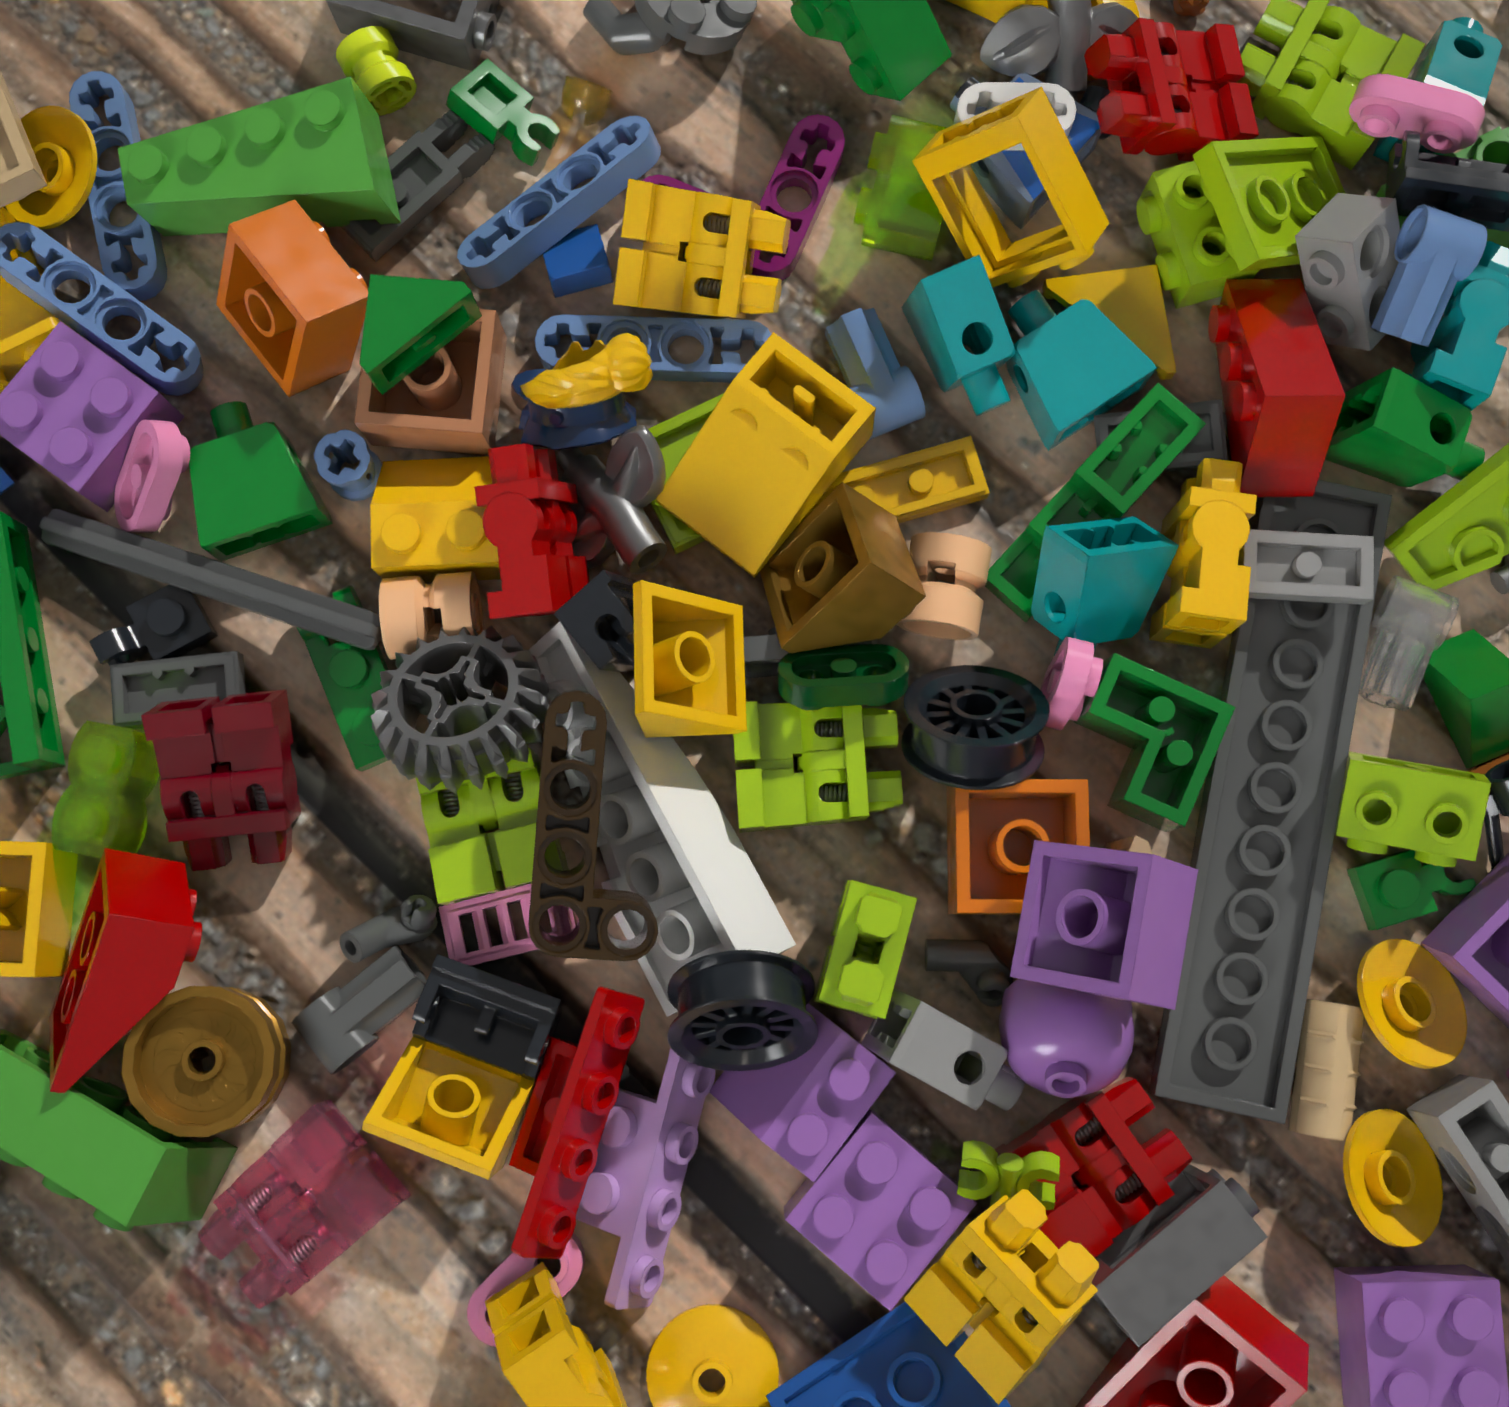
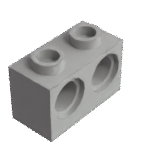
M1337 193L1295 235L1305 291L1324 341L1327 344L1371 351L1386 335V333L1372 329L1371 326L1399 263L1395 259L1394 254L1395 243L1400 231L1396 198Z

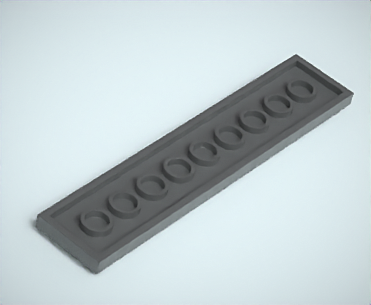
M1318 480L1313 497H1257L1251 529L1374 536L1375 600L1392 495ZM1248 598L1247 621L1232 632L1220 700L1236 708L1205 780L1190 867L1198 869L1176 1007L1175 1010L1164 1008L1149 1087L1150 1094L1281 1124L1286 1122L1374 600L1365 605Z

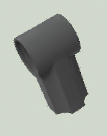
M393 946L343 988H340V986L335 987L312 1002L291 1023L329 1073L334 1075L371 1048L379 1039L377 1034L419 1000L427 982L426 976L413 959L399 946Z

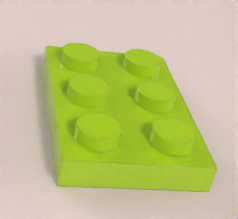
M1322 136L1212 141L1193 154L1201 175V188L1214 207L1224 232L1226 250L1235 260L1240 272L1300 264L1295 235L1337 193L1346 194Z

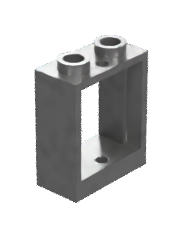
M326 0L340 33L349 35L360 28L382 26L389 31L398 50L472 71L477 66L482 50L489 51L493 44L497 27L495 13L500 0H463L455 22L379 0Z
M1189 1164L1174 1180L1168 1183L1175 1195L1160 1206L1156 1205L1146 1217L1112 1239L1114 1243L1095 1257L1099 1262V1269L1091 1283L1098 1289V1292L1093 1297L1106 1314L1138 1347L1144 1344L1268 1237L1253 1219L1260 1212L1259 1207L1245 1189L1233 1178H1229L1226 1181L1214 1169L1206 1173Z

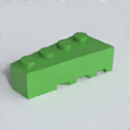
M351 76L117 148L127 205L164 237L227 233L230 223L294 199L312 221L323 222L326 227H344L350 225L352 220L376 219L380 225L401 223L379 114Z
M0 1029V1159L15 1166L33 1168L44 1175L42 1185L45 1188L63 1197L84 1200L96 1208L93 1213L95 1219L116 1230L132 1231L134 1226L202 1219L238 1147L218 1137L213 1138L212 1142H196L188 1137H177L150 1125L133 1105L125 1106L129 1098L127 1091L110 1082L106 1083L96 1078L82 1076L65 1093L50 1092V1052L5 1029Z

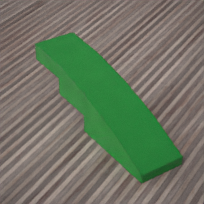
M1157 383L1074 472L1071 479L1028 524L1025 531L989 568L985 587L1024 622H1027L1032 617L1031 606L1046 526L1122 518L1201 431L1206 423L1160 383Z

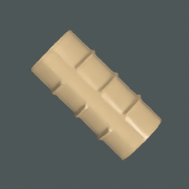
M1306 999L1295 1064L1293 1094L1290 1095L1292 1103L1288 1130L1310 1136L1346 1141L1347 1134L1352 1126L1354 1111L1358 1109L1355 1106L1357 1078L1361 1076L1358 1072L1361 1045L1365 1043L1362 1039L1364 1014L1361 1007Z

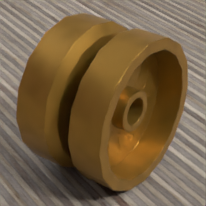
M188 986L167 994L132 1028L124 1043L121 1075L130 1103L150 1125L177 1137H209L257 1119L277 1100L290 1073L291 1043L283 1019L265 999L240 988ZM205 1047L211 1049L215 1055V1065L211 1071H205L201 1063V1059L209 1056L204 1049Z

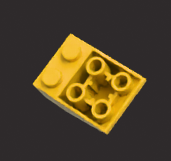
M773 332L732 380L664 485L663 491L657 496L656 502L755 578L870 439L873 432L876 408Z

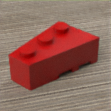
M1226 279L1220 305H1213L1210 310L1208 333L1211 343L1216 344L1231 459L1243 464L1240 493L1257 495V497H1313L1345 399V393L1301 279Z

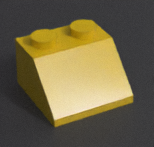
M489 456L383 461L370 504L371 568L381 578L421 576L426 583L433 582L437 574L474 571L478 580L501 579L497 547L488 540L483 528V515L486 508L477 507L474 488L475 486L492 484Z

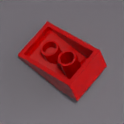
M104 848L49 1016L50 1092L65 1093L175 987L183 961L192 963L195 960L202 937V923L194 921L193 918L197 902V891L189 889L185 863Z
M1223 1275L1140 1347L1128 1337L1076 1407H1291L1308 1391L1309 1344Z

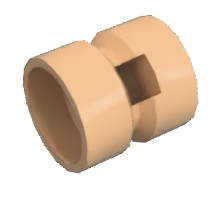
M926 532L913 535L911 537L909 553L926 597L914 608L910 615L899 621L897 626L915 634L939 639L971 640L977 638L984 601L975 592L987 583L992 548L977 539L950 533ZM938 580L948 581V582H955V583H954V584L942 583V582H938Z
M474 571L437 574L432 584H427L421 576L382 578L379 588V619L382 640L389 659H396L395 652L411 655L416 651L417 638L427 643L437 640L441 627H443V631L448 636L459 635L463 627L473 636H475L474 629L478 635L484 631L482 600L478 579ZM441 608L442 623H435L434 609Z

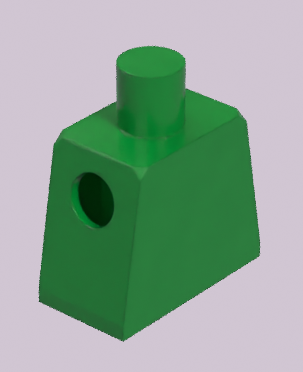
M1392 367L1344 392L1345 399L1325 457L1327 461L1400 487H1413L1444 474L1461 481L1484 462L1485 450L1465 441L1473 418L1468 407L1403 371Z
M241 401L227 402L216 406L210 411L217 439L193 446L190 449L189 461L198 539L200 546L222 562L333 524L331 515L293 444L274 422H265L254 426L247 404Z

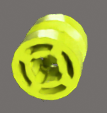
M369 26L360 28L344 38L336 49V59L346 78L352 77L379 116L393 113L410 102L416 93L417 84L407 65L397 61L399 50L389 31L382 26Z

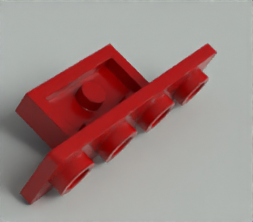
M600 986L595 992L579 1044L555 1037L550 1039L509 1162L510 1166L534 1176L511 1246V1251L522 1258L560 1259L564 1254L566 1244L574 1233L576 1214L588 1177L594 1170L597 1162V1149L609 1112L618 1098L619 1082L631 1045L639 1033L640 1017L645 1005L644 998Z

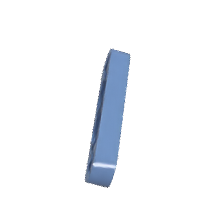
M91 71L81 75L73 83L69 92V104L71 111L79 115L86 122L96 143L97 171L88 200L102 270L108 279L137 300L146 301L155 297L164 288L167 281V266L160 233L139 214H137L136 219L126 226L116 227L110 224L112 208L118 203L126 201L121 167L113 171H104L98 167L99 158L107 148L112 146L123 147L141 141L135 109L129 94L113 75L103 71ZM108 95L110 99L105 101L104 108L106 118L112 126H104L102 119L93 109L99 106L100 96ZM123 245H132L134 253L145 264V266L138 269L139 278L135 280H130L125 274L132 270L130 252Z
M628 116L610 124L468 235L458 249L457 259L472 283L480 289H491L509 281L626 189L628 179L637 180L657 163L661 155V147L647 119L641 116ZM594 177L588 184L574 189L579 183ZM547 214L541 221L526 227L530 221Z
M24 222L8 223L0 227V275L5 281L156 390L166 395L179 396L190 393L198 387L203 378L204 368L198 346L189 336L38 227ZM16 248L25 253L32 248L37 263L45 269L41 277L37 267L27 259L18 257L13 261L10 251ZM70 279L82 280L90 286L88 296L76 303H65L55 296V290L59 284ZM126 315L137 319L141 323V328L132 338L118 340L110 337L105 332L108 322L114 317ZM154 339L157 350L168 359L174 361L182 355L186 369L180 371L172 367L164 373L160 357L150 349Z
M562 314L552 316L541 324L535 336V346L544 368L553 369L560 358H557L555 349L549 345H558L560 335H571L572 341L579 342L581 346H587L582 347L583 350H586L592 346L590 334H598L597 340H602L604 344H608L613 337L622 333H629L639 337L640 341L647 347V353L652 360L650 368L653 377L651 380L731 383L746 364L741 363L739 353L727 351L740 350L742 340L754 341V348L758 351L770 337L771 333L761 323L744 319ZM691 336L701 342L704 350L697 361L690 364H682L673 360L668 353L670 345L679 337ZM712 338H721V350H725L721 351V364H712L714 358Z

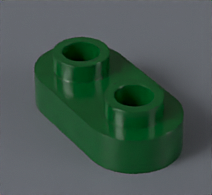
M884 644L833 646L788 653L778 664L779 694L785 701L803 710L854 705L882 706L899 699L908 689L909 660L907 656L899 649Z

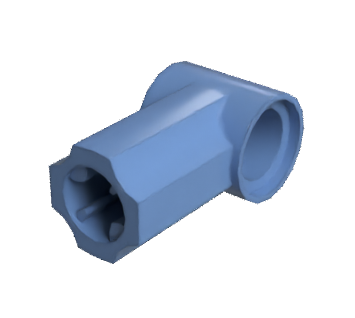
M1424 204L1412 210L1399 231L1394 250L1395 259L1399 263L1371 328L1429 347L1456 283L1463 281L1473 272L1483 255L1488 235L1486 227L1480 223Z
M858 308L841 315L838 320L826 327V339L848 388L876 408L873 432L869 440L925 417V405L918 384L907 366L900 367L874 308Z

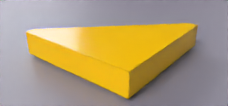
M1157 264L1045 279L1042 286L1044 297L1055 299L1066 308L1081 299L1090 300L1152 360L1157 367L1155 371H1157L1159 379H1172L1177 371Z

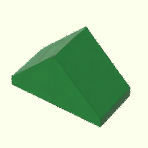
M370 274L359 364L382 395L482 317L472 291L462 281Z
M1474 629L1412 654L1466 769L1508 753L1509 658Z

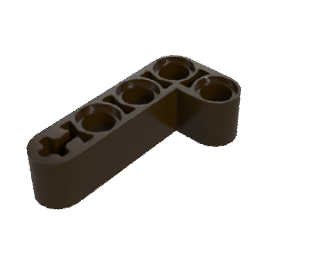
M578 689L564 691L555 696L548 705L545 715L529 907V934L536 948L544 954L554 957L611 961L638 960L649 953L655 945L658 936L657 920L649 903L639 894L630 891L594 889L607 719L606 712L600 701L590 693ZM571 702H582L585 714L594 716L593 727L582 728L579 743L581 752L593 749L592 761H587L584 758L573 755L551 758L553 746L567 751L568 732L566 726L556 724L555 720L557 713L564 714L569 712ZM573 769L580 771L589 780L588 794L577 804H562L553 797L550 791L553 778L563 770ZM564 837L575 839L584 849L583 858L578 866L571 870L561 871L549 865L545 858V852L550 843ZM562 905L572 909L579 919L577 926L572 932L565 936L557 937L543 930L540 925V918L552 906ZM622 910L637 911L644 917L642 931L631 940L622 941L615 939L607 930L610 919L614 914Z

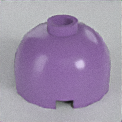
M1017 979L1005 989L1002 998V1009L999 1015L1002 1047L1008 1050L1006 1060L1014 1073L1024 1083L1049 1095L1061 1098H1074L1102 1090L1119 1077L1132 1053L1134 1042L1132 1003L1130 1001Z

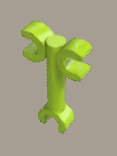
M971 1140L963 1142L961 1166L981 1171L959 1169L958 1195L973 1200L984 1199L991 1195L990 1206H992L1005 1194L1010 1198L1020 1190L1028 1189L1043 1204L1046 1210L1054 1209L1055 1184L1036 1180L1059 1181L1060 1157L1047 1151H1036L1029 1153L1023 1158L1013 1153H1002L998 1156V1153L992 1146L982 1141Z

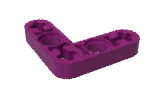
M819 114L807 116L800 120L792 130L759 204L761 210L771 212L791 221L786 254H780L781 256L774 255L770 263L761 261L760 251L755 250L751 275L778 278L783 281L791 275L799 261L842 164L845 145L844 133L838 122L829 116ZM817 138H823L827 140V150L822 149L818 153L813 164L812 174L804 169L807 163L808 145H813ZM664 175L648 176L642 180L662 186L709 193ZM792 186L800 187L807 191L811 198V203L800 212L786 211L777 202V196L782 190Z

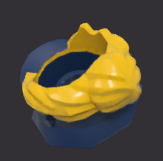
M622 333L613 337L608 344H604L602 340H595L593 345L586 350H583L579 342L573 341L567 352L557 361L553 369L527 370L515 375L511 385L514 391L528 402L523 408L520 417L519 429L524 430L521 444L525 443L553 450L586 447L608 442L623 435L631 427L637 426L636 409L625 401L624 392L644 390L653 377L650 368L652 360L647 353L646 345L640 341L639 337L629 333Z

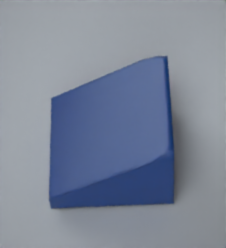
M597 224L572 230L543 253L555 298L613 283L609 261Z

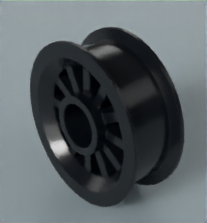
M959 665L940 668L926 673L908 687L904 696V710L911 722L903 732L901 747L908 763L925 777L955 788L993 790L1018 784L1031 777L1040 768L1044 759L1045 747L1039 733L1048 722L1050 710L1045 695L1027 679L994 667Z
M732 950L697 958L678 969L669 980L667 994L670 1003L678 1010V1016L669 1027L668 1043L671 1049L684 1060L716 1070H760L795 1060L810 1050L818 1037L817 1022L806 1011V1005L812 999L815 991L813 975L800 962L790 957L767 951Z

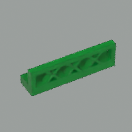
M1 511L0 681L4 704L0 702V737L8 727L13 761L1 763L0 759V780L66 766L28 527Z

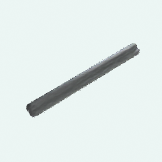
M53 509L48 517H42L39 527L43 529L41 539L48 545L364 650H374L379 641H382L379 613L61 509Z

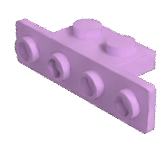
M672 1049L669 1052L657 1100L619 1088L618 1098L609 1112L597 1149L598 1157L595 1168L588 1177L576 1214V1220L621 1237L604 1299L605 1305L616 1310L649 1307L662 1283L664 1276L663 1259L671 1228L675 1225L681 1211L680 1193L688 1162L692 1159L697 1149V1128L703 1104L715 1079V1069L690 1063L678 1056Z

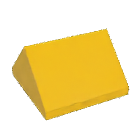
M644 580L633 583L635 715L645 738L739 734L746 732L743 606Z
M412 1037L364 1119L362 1130L489 1180L505 1164L536 1081L534 1082Z

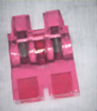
M331 1099L312 1105L271 1145V1148L263 1156L255 1161L228 1189L213 1201L218 1210L212 1214L198 1233V1238L213 1256L220 1260L228 1257L244 1241L261 1259L258 1264L239 1280L241 1290L256 1308L261 1309L287 1292L292 1296L412 1196L375 1151L359 1158L353 1164L349 1161L367 1142Z

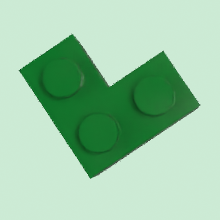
M791 0L793 5L790 9L793 19L805 34L811 37L841 42L851 61L849 71L854 82L868 95L901 101L952 56L927 0Z
M1113 653L1103 661V669L1097 691L1093 697L1085 696L1080 717L1074 723L1132 748L1107 806L1161 831L1169 832L1186 826L1236 707Z

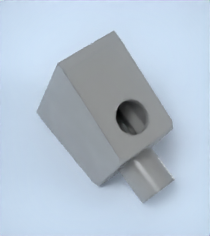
M895 988L893 989L886 1019L879 1017L874 1019L861 1043L892 1065L974 1110H977L985 1099L1008 1111L1018 1101L1025 1085L1012 1068L1003 1064L1007 1057V1049L923 1001Z

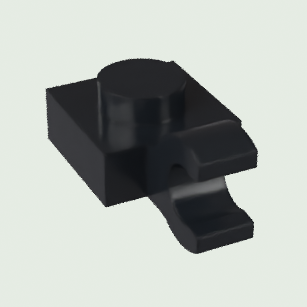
M167 585L126 607L134 624L108 630L94 637L89 643L100 664L108 663L110 666L132 663L150 652L153 660L177 658L216 638L218 634L196 593Z

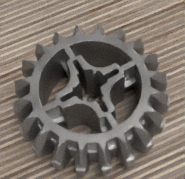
M491 625L480 635L474 629L475 636H473L463 627L459 635L448 636L443 631V627H441L439 638L430 643L417 637L416 651L411 655L395 652V665L398 669L380 672V684L383 689L371 694L375 713L370 717L373 721L372 728L380 740L379 746L387 760H391L396 765L399 773L406 776L408 780L417 777L420 784L425 785L429 790L443 781L445 787L456 794L462 782L470 779L473 785L482 790L484 776L494 771L499 776L507 779V763L512 759L528 763L529 750L526 744L543 742L541 724L545 722V715L549 705L547 699H549L547 694L549 693V687L545 676L540 674L541 670L535 656L531 655L529 650H523L522 644L515 639L514 635L502 639L501 634ZM495 682L508 688L505 700L494 698L491 689ZM420 714L427 715V720L430 724L425 734L415 730Z

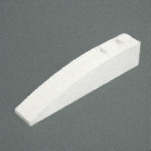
M559 621L529 651L537 659L541 670L540 674L545 676L548 684V704L551 703L555 696L562 692L578 689L590 693L600 701L606 712L607 731L597 847H600L610 879L601 884L603 889L637 893L647 900L653 910L658 925L656 943L648 954L638 959V962L666 1016L669 1017L677 1013L678 1010L669 1001L667 994L668 983L672 975L685 964L706 955L732 950H760L782 954L795 946L796 943L736 832L704 781L672 737L645 738L635 715V690L619 671L599 670ZM571 702L569 712L564 714L557 713L555 720L556 724L566 726L568 732L566 756L573 755L584 758L587 761H592L593 749L581 752L579 743L582 728L593 727L594 716L585 714L582 702ZM564 770L570 789L580 786L584 799L589 790V780L577 770ZM622 910L614 914L627 940L635 938L642 931L644 917L637 911Z

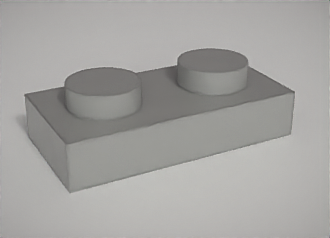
M1250 529L1247 542L1239 550L1238 565L1251 567L1249 598L1365 605L1374 600V536Z

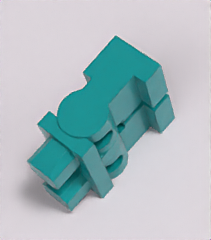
M1487 241L1483 255L1476 268L1467 278L1456 283L1429 347L1411 343L1410 352L1415 366L1412 374L1409 375L1468 407L1470 411L1491 396L1507 351V347L1495 342L1499 332L1509 325V248Z

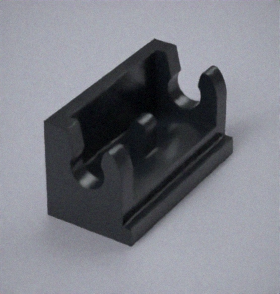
M1407 130L1404 132L1402 144L1395 143L1389 153L1385 191L1386 198H1396L1398 216L1408 217L1412 210L1424 204L1480 223L1486 229L1509 232V163L1500 164L1419 152V132Z
M602 570L560 607L554 615L599 670L633 672L634 644L628 637L634 633L633 583L637 581L606 570Z
M437 954L412 1016V1020L416 1021L412 1034L413 1037L535 1082L550 1039L554 1036L562 1016L561 999Z

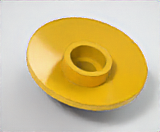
M49 105L37 108L21 118L47 186L29 194L22 200L5 206L7 211L17 221L29 223L39 229L55 228L69 221L86 202L92 190L97 171L96 143L86 122L79 115L66 108Z
M1388 939L1372 946L1363 956L1358 968L1357 992L1362 1012L1374 1035L1394 1056L1418 1068H1436L1453 1061L1460 1054L1465 1044L1467 1014L1462 995L1449 971L1427 949L1412 941Z
M1391 1109L1372 1110L1362 1114L1351 1126L1343 1151L1344 1180L1351 1204L1364 1226L1383 1243L1394 1247L1417 1246L1425 1242L1432 1235L1437 1227L1442 1211L1443 1185L1434 1151L1417 1125L1404 1114Z
M720 1304L692 1307L671 1319L656 1337L647 1362V1389L653 1407H771L766 1395L778 1388L779 1366L776 1351L763 1327L743 1311ZM708 1369L720 1371L725 1378L724 1385L717 1391L704 1389L699 1381V1377L704 1371Z

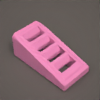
M531 883L438 907L449 958L473 966L539 950L530 938L528 926ZM520 902L528 938L517 941L509 904ZM562 905L552 906L548 909L552 932L548 934L558 937L565 936L573 931L576 925L572 909ZM496 908L503 944L492 947L485 910ZM472 913L479 950L467 953L460 916Z

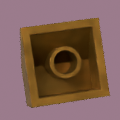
M841 482L793 530L760 570L780 646L789 653L881 639L899 621L910 615L914 608L926 597L896 516L844 482Z

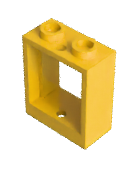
M1042 86L937 132L912 160L963 256L967 260L980 255L992 288L1007 283L1010 288L1018 287L1032 280L1041 270L1059 265L1061 270H1066L1081 264L1094 253V244L1109 225V221ZM1021 143L1062 224L1011 243L970 164Z

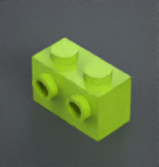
M1195 160L1152 172L1136 205L1140 228L1145 235L1151 234L1157 252L1155 264L1158 266L1161 288L1164 291L1170 290L1176 309L1221 297L1226 279H1253L1260 270L1240 272L1235 260L1227 252L1224 244L1223 229L1212 203L1203 193L1200 182L1201 175Z
M1349 751L1335 829L1336 836L1348 838L1347 847L1372 854H1387L1388 846L1415 850L1414 858L1416 860L1436 866L1456 867L1457 858L1476 862L1491 782L1485 774Z

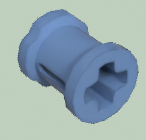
M346 429L325 435L318 442L314 452V460L317 463L319 475L330 483L332 489L344 499L361 501L373 496L382 463L379 457L369 449L366 440L356 432ZM330 452L334 455L332 459L329 457ZM357 461L360 462L355 470L345 467L340 471L344 462L353 465ZM368 473L370 474L369 479L365 477Z

